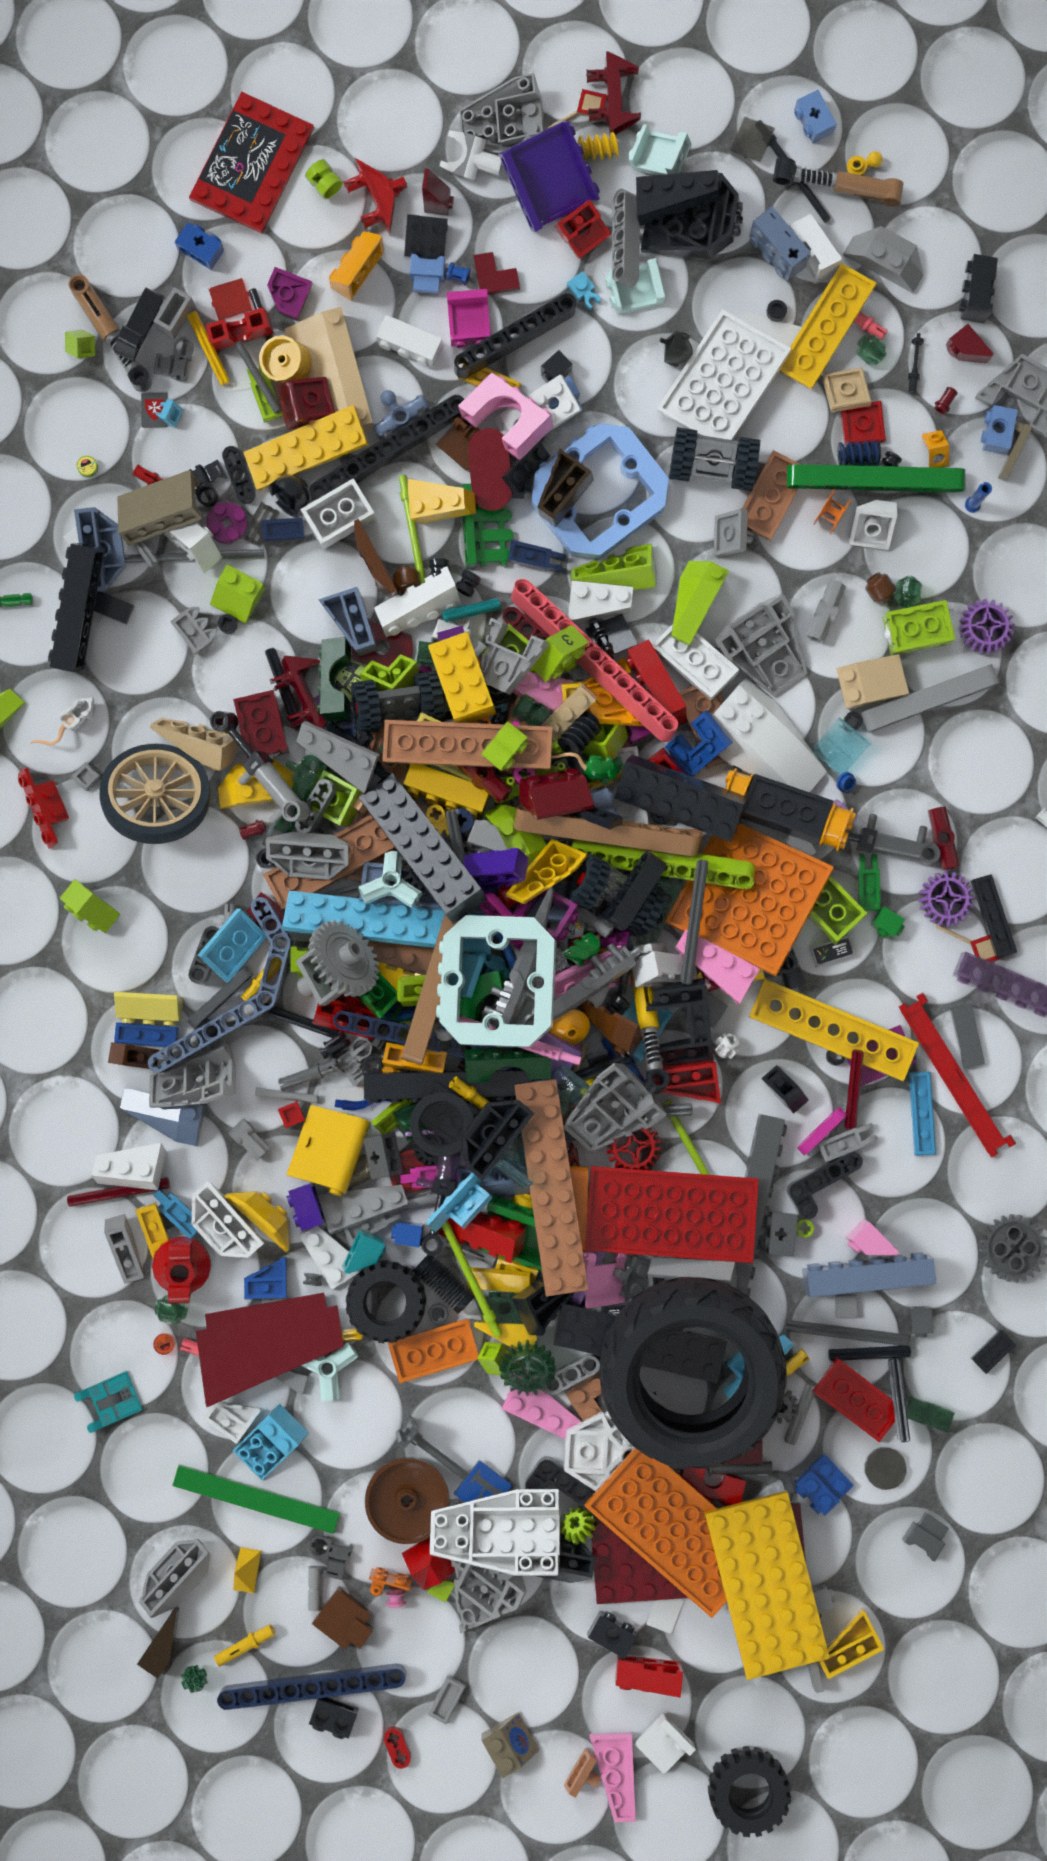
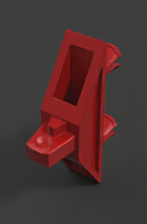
M355 158L359 175L343 181L345 188H347V193L349 194L361 187L367 188L376 206V210L360 217L364 229L382 222L390 236L396 202L395 198L400 196L399 192L407 189V183L404 177L395 180L393 178L387 179L384 174Z

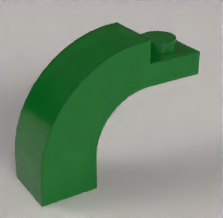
M504 969L486 973L478 978L472 998H461L460 1017L464 1016L481 1023L483 1022L481 1008L486 998L491 995L493 986L501 989L505 987L506 976Z

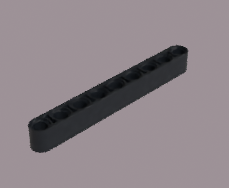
M453 395L313 482L309 488L312 500L319 499L353 478L358 483L452 424L456 417H461L460 410H454L452 405L455 403L460 404L464 398L460 395ZM437 414L445 416L441 421H437L434 417ZM420 425H426L428 427L427 430L423 432L419 431L417 428ZM404 435H407L411 438L408 442H402L400 440V438ZM386 446L394 448L390 453H385L383 449ZM374 457L376 461L373 464H368L366 459ZM351 468L359 469V472L355 475L348 473ZM339 478L342 480L341 484L337 486L331 484L332 480ZM322 489L325 492L322 496H315V491Z

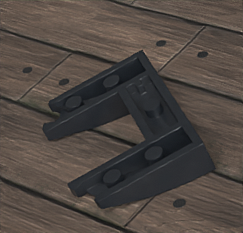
M704 978L694 979L690 985L678 982L653 989L652 994L655 995L652 1003H647L646 1012L685 1006L687 1008L690 1038L660 1044L658 1050L661 1051L659 1054L664 1059L662 1061L663 1067L714 1060Z

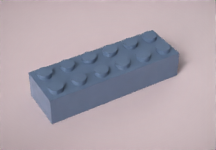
M923 1252L911 1253V1257L907 1258L902 1255H891L888 1260L882 1257H871L869 1262H864L861 1259L848 1260L849 1264L832 1261L828 1262V1266L813 1263L807 1264V1268H802L804 1292L809 1297L936 1284L934 1259L928 1257L927 1254H923Z

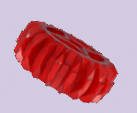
M653 1126L648 1129H639L649 1138L646 1141H638L632 1132L633 1135L631 1136L635 1144L637 1142L638 1144H644L636 1148L635 1154L631 1152L632 1150L623 1149L631 1145V1136H628L627 1143L622 1146L616 1147L618 1138L614 1140V1143L606 1145L612 1148L611 1150H606V1154L613 1153V1156L608 1160L610 1162L615 1159L617 1160L614 1164L615 1168H618L621 1164L623 1165L622 1168L641 1170L640 1167H643L644 1170H649L646 1165L648 1162L652 1166L655 1165L651 1159L652 1157L659 1159L660 1156L654 1154L655 1150L661 1151L662 1148L655 1147V1143H660L661 1139L654 1140L653 1137L658 1135L657 1131L649 1132ZM650 1146L648 1156L640 1162V1150ZM629 1152L634 1164L624 1162L617 1153Z

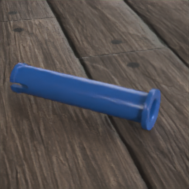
M981 483L972 497L966 500L965 508L967 511L975 513L981 508L982 502L992 491L990 483Z

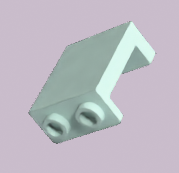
M643 124L641 131L637 133L636 143L629 152V162L633 170L648 174L665 175L680 173L692 143L687 133L679 132L678 137L651 131L648 125Z
M656 258L648 260L647 265L639 266V280L632 288L612 279V269L608 270V277H605L607 289H611L610 303L612 309H616L617 315L664 304L665 294Z

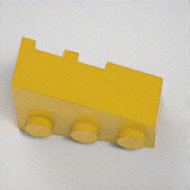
M408 479L411 520L423 524L476 514L475 493L460 487Z
M863 1608L827 1645L829 1659L821 1660L819 1663L827 1678L830 1679L885 1650Z

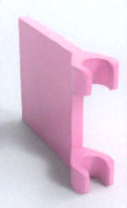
M591 1251L583 1253L588 1290H585L586 1308L625 1303V1297L619 1295L623 1286L621 1284L623 1279L617 1278L612 1274L615 1267L625 1270L627 1254L613 1253L614 1263L595 1265L596 1254Z

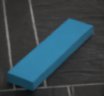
M930 1071L910 1072L909 1088L914 1155H935Z

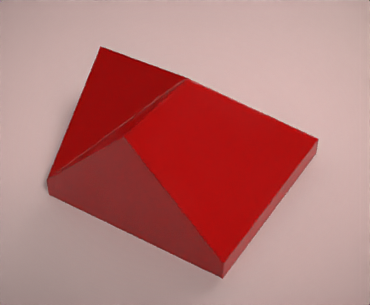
M430 1537L402 1552L412 1578L423 1590L441 1584L455 1572V1567H452L451 1560L430 1555Z

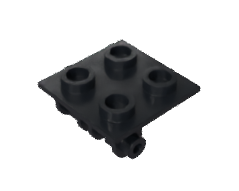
M407 214L404 256L411 257V254H416L419 258L435 260L440 256H445L448 219Z
M623 614L602 622L597 618H592L589 621V627L585 628L588 637L609 656L638 645Z

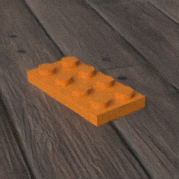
M468 1318L409 1335L403 1340L400 1339L394 1343L388 1342L399 1383L475 1361L479 1356Z

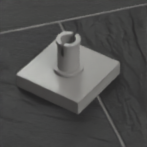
M740 508L715 516L714 556L723 557L745 551L746 544L752 542L753 537L747 536L753 535L752 531H747V509Z

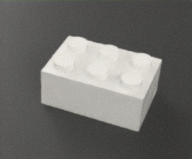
M354 478L300 509L323 550L353 533L355 520L359 519L362 526H365L376 519L374 511Z

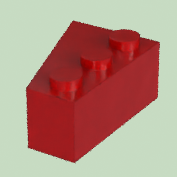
M342 994L328 1005L321 1006L317 1003L312 1024L373 1040V1037L340 1030L333 1023L335 1014L340 1011L377 1018L359 998L356 999L351 997V995L345 996ZM341 1014L337 1017V1024L344 1027L348 1024L349 1018L347 1015ZM366 1019L359 1020L357 1023L358 1029L366 1031L369 1028V1022Z
M714 1060L663 1067L668 1073L669 1083L661 1093L721 1104L717 1068ZM653 1078V1082L656 1085H661L659 1079Z
M617 1655L615 1685L619 1686L620 1689H636L643 1692L681 1698L683 1669L680 1661L626 1656L623 1659Z

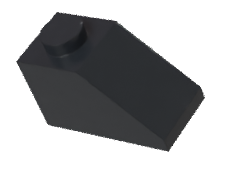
M777 1065L761 1078L793 1114L809 1101L801 1088Z

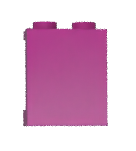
M487 289L447 292L451 346L465 348L467 345H475L491 336Z

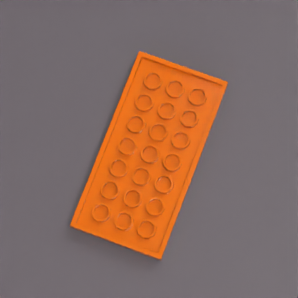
M634 1447L584 1506L707 1615L713 1618L727 1601L704 1512L718 1508L672 1467L647 1457Z

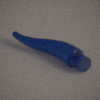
M336 1099L334 1107L355 1111L364 1109L374 1103H369V1099L361 1101ZM381 1099V1101H389V1102H390V1099H385V1100Z

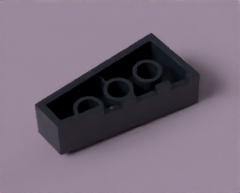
M718 170L636 177L637 219L639 226L655 219L656 221L664 219V216L673 213L679 214L686 209L697 208L720 200Z

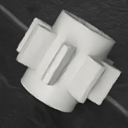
M722 1033L714 1041V1044L717 1045L715 1051L722 1058L729 1057L732 1059L741 1050L738 1047L739 1040L733 1034L729 1033L726 1035Z

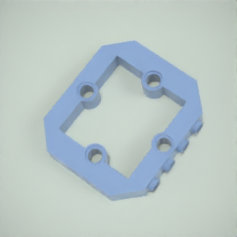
M602 423L596 427L594 425L589 427L584 432V436L580 439L578 437L573 439L568 444L569 447L564 451L570 456H578V461L583 464L588 457L610 442L622 458L620 466L622 475L629 479L637 477L651 497L631 512L626 509L619 510L614 516L613 525L591 542L575 523L577 515L575 506L569 511L572 516L570 518H563L557 527H554L542 518L570 556L596 560L603 558L664 512L669 480L668 476L629 427ZM558 451L552 456L553 459L551 461L541 463L539 465L540 468L535 472L531 506L538 515L537 506L551 475V469L557 459ZM628 462H632L636 465V468L630 470L625 465ZM625 518L629 524L622 526L618 523V520Z

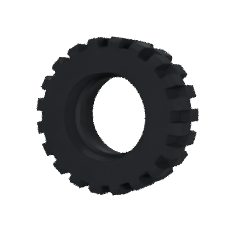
M395 1261L378 1262L362 1269L350 1283L345 1300L346 1313L349 1315L351 1325H354L357 1329L356 1331L360 1335L366 1336V1339L370 1341L375 1340L378 1343L384 1344L385 1342L394 1343L397 1340H403L416 1330L424 1316L427 1302L424 1285L421 1283L418 1275L411 1271V1268L401 1265ZM378 1283H394L405 1294V1310L401 1316L393 1321L377 1320L370 1314L367 1308V1295L370 1289Z
M743 1746L741 1751H737V1748L731 1750L732 1754L727 1756L725 1753L720 1757L721 1762L714 1764V1771L709 1775L708 1794L716 1818L720 1820L721 1825L726 1829L729 1827L731 1832L736 1835L741 1832L743 1837L750 1838V1833H755L756 1837L762 1836L761 1832L765 1830L769 1834L774 1831L772 1826L775 1824L780 1826L783 1822L782 1816H787L789 1812L788 1804H791V1787L785 1770H783L781 1763L774 1759L773 1755L768 1751L764 1753L758 1747L750 1750L749 1746ZM746 1774H756L765 1778L769 1785V1793L765 1801L759 1806L750 1809L741 1808L733 1804L729 1791L734 1781Z

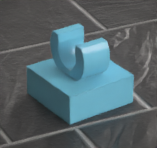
M167 399L166 403L161 402L160 405L163 409L161 413L156 412V415L169 426L176 428L184 409L173 400Z

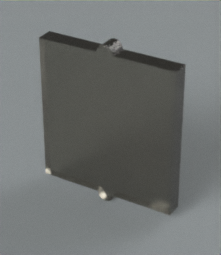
M744 117L730 151L742 155L745 159L748 157L761 162L775 127L766 125L761 120L756 121Z

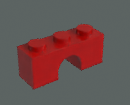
M262 307L244 313L245 318L239 321L228 322L222 319L206 324L210 344L218 351L235 346L234 344L238 341L245 343L274 334L269 313Z
M691 1467L681 1469L680 1475L709 1501L713 1502L714 1499L722 1501L721 1504L724 1506L741 1503L746 1485L745 1478L733 1474H723L719 1484L710 1486L704 1482L706 1469Z

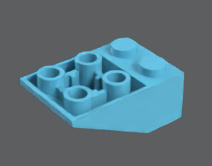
M279 1403L233 1449V1452L263 1480L304 1440L309 1432Z

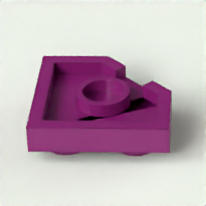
M274 267L267 286L279 314L298 321L313 283L310 280Z

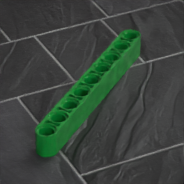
M793 464L787 466V488L963 492L966 490V472L963 468Z

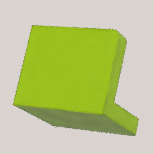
M85 330L65 332V352L76 358L95 356V336Z
M485 1342L477 1360L487 1374L505 1376L512 1357L503 1343Z

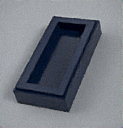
M303 517L261 521L263 542L305 538Z

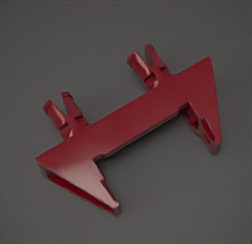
M606 51L604 69H586V82H605L607 86L608 106L606 108H588L589 122L607 121L610 137L611 132H614L616 136L641 120V112H621L620 77L628 76L629 74L638 75L639 67Z
M284 656L281 663L286 673L271 678L270 684L278 683L274 686V691L288 685L294 688L303 710L287 716L288 721L296 720L291 724V728H295L306 721L323 729L327 723L318 714L317 704L304 677L301 675V673L308 671L310 668L319 666L320 660Z

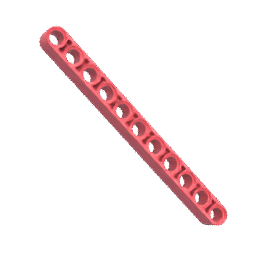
M526 579L517 580L511 595L512 602L549 636L573 625L589 642L584 649L586 651L585 654L576 662L656 738L663 742L671 741L678 728L677 719L531 582Z

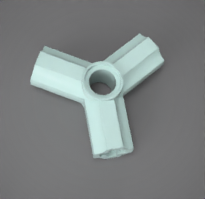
M396 851L385 853L382 877L358 887L365 904L385 896H393L411 908L418 903L422 892L401 879L403 857L400 853ZM389 881H393L396 884L393 886H389L386 883Z
M347 1342L328 1357L323 1355L301 1365L319 1374L321 1401L340 1399L337 1372L359 1356L354 1347ZM324 1363L332 1364L333 1371L331 1373L323 1371L322 1365Z

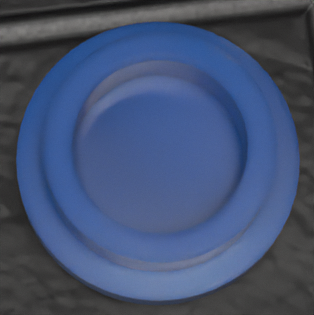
M844 772L838 777L836 786L842 792H850L856 785V779L852 773Z

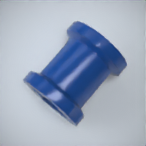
M451 262L446 280H456L466 286L471 268H463Z

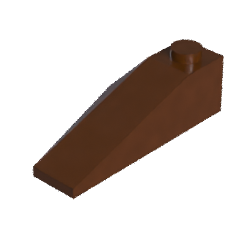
M589 1000L577 1006L614 1047V1051L623 1057L625 1054L630 1057L633 1056L644 1037L637 1023L616 1012L612 1014L603 1006L595 1008V1005Z

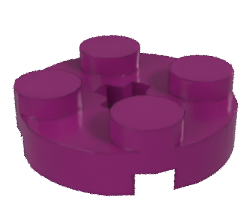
M224 502L216 503L209 511L206 525L213 534L214 540L222 544H232L234 541L244 537L248 528V521L245 512L238 505ZM229 518L232 526L228 525L227 528H224L222 521Z

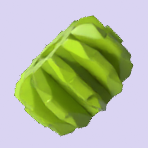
M578 1507L575 1511L573 1508H570L569 1515L563 1514L566 1519L560 1521V1525L563 1526L560 1531L565 1535V1539L568 1542L572 1541L578 1545L580 1541L586 1543L587 1536L593 1538L590 1532L596 1530V1527L593 1525L595 1518L591 1516L588 1510Z

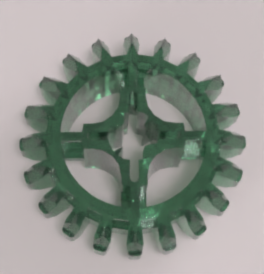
M528 1339L524 1345H522L521 1341H518L517 1347L511 1344L510 1350L505 1349L504 1356L500 1358V1378L504 1380L505 1386L510 1385L511 1392L517 1389L518 1395L522 1391L525 1392L527 1397L530 1392L537 1395L538 1389L544 1392V1385L550 1387L551 1380L555 1378V1358L551 1357L550 1350L545 1351L544 1344L538 1347L537 1341L533 1345L530 1344ZM527 1362L529 1363L530 1367L529 1374H527L526 1369Z

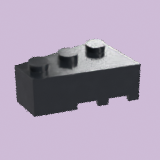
M542 1276L511 1299L528 1334L543 1336L546 1332V1327L552 1320H555L562 1305H566L574 1292L546 1296Z

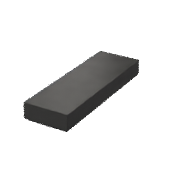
M972 1004L950 1007L963 1068L985 1064Z

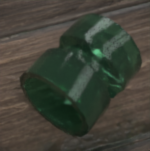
M524 693L516 704L511 717L520 722L526 721V726H541L550 708L541 702L536 704L533 697Z

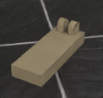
M1021 423L1015 424L1014 434L1018 436L998 476L999 479L1006 481L1032 429L1031 426Z

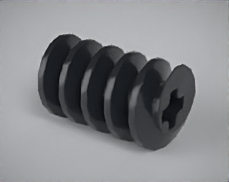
M583 712L557 740L560 748L567 753L572 752L580 755V751H583L585 746H588L590 741L595 738V735L597 736L600 733L597 717L590 712Z

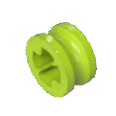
M804 1218L797 1221L796 1234L798 1236L807 1238L813 1234L814 1225L811 1221ZM803 1222L810 1227L809 1231L806 1230V1234L799 1230V1225L802 1226L801 1223Z

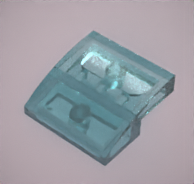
M839 717L813 747L812 752L837 774L841 775L850 769L871 743Z

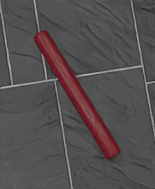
M161 1178L158 1190L170 1188L169 1178ZM118 1186L67 1196V1203L69 1207L158 1190Z

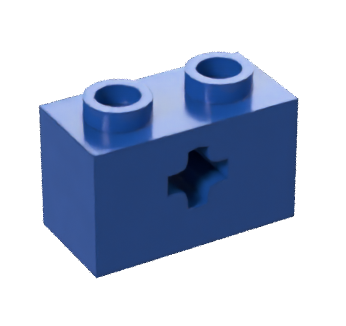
M187 222L175 240L177 250L210 270L213 269L224 252L222 241L213 234L211 236L206 234L205 230L197 224L193 226Z
M399 1220L397 1225L392 1227L391 1238L395 1239L394 1244L420 1247L424 1224Z

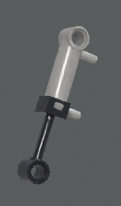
M227 711L214 712L210 718L211 727L215 731L228 733L248 757L242 764L246 772L239 778V783L245 785L255 776L280 807L269 818L270 822L276 824L282 817L290 822L305 821L310 814L308 804L298 798L272 765L274 762L266 752H253L236 730L238 727L237 716ZM295 807L297 808V811H298V812H297V815H295V813H294Z

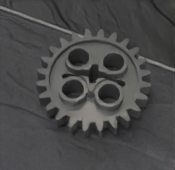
M1009 1214V1220H1007L1002 1215L1001 1222L997 1219L993 1220L994 1227L987 1225L990 1230L989 1233L982 1232L986 1236V1240H980L981 1243L985 1244V1247L979 1248L980 1251L985 1252L981 1259L988 1260L984 1266L987 1268L992 1266L990 1273L995 1274L998 1272L997 1278L1001 1279L1005 1275V1281L1007 1282L1011 1280V1277H1013V1281L1018 1283L1019 1277L1023 1281H1027V1274L1030 1277H1034L1033 1270L1041 1271L1038 1264H1046L1041 1258L1047 1257V1254L1043 1252V1249H1047V1245L1042 1243L1047 1237H1040L1043 1229L1036 1230L1038 1223L1033 1222L1030 1224L1031 1218L1027 1217L1023 1221L1022 1215L1018 1214L1015 1220L1014 1214ZM1011 1228L1017 1230V1236L1014 1239H1011L1008 1235ZM1026 1234L1025 1239L1021 1240L1023 1235ZM1027 1242H1031L1033 1245V1249L1029 1253H1026L1024 1250ZM1001 1243L1003 1245V1252L997 1255L995 1246ZM1011 1244L1016 1245V1252L1012 1251ZM1007 1256L1005 1261L1002 1263V1258ZM1017 1257L1019 1265L1013 1269L1010 1263L1013 1258Z

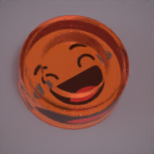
M168 1333L159 1334L153 1342L154 1350L161 1355L169 1354L175 1347L173 1336Z

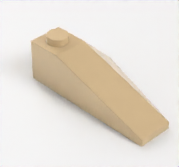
M160 718L150 724V728L212 770H222L229 765L238 749V745L228 733L206 729V725L203 724L187 726L185 721Z

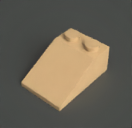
M900 654L836 668L845 706L848 710L909 694Z

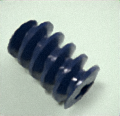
M864 440L861 445L859 441H855L853 446L851 442H846L845 447L842 442L838 443V464L842 462L843 465H847L850 462L852 466H855L856 461H858L860 466H863L864 461H867L868 466H871L872 460H875L876 466H879L881 459L879 441L877 444L875 440H871L870 444H868Z
M459 808L455 810L457 811L462 842H464L469 837L475 820L470 811Z

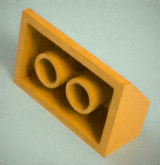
M363 231L360 237L356 236L349 253L346 252L342 256L338 269H334L329 276L331 288L350 301L384 253L383 239L379 234Z

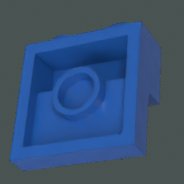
M825 1453L794 1481L798 1486L795 1489L796 1492L803 1499L807 1496L812 1502L809 1506L817 1514L821 1512L824 1516L854 1486Z

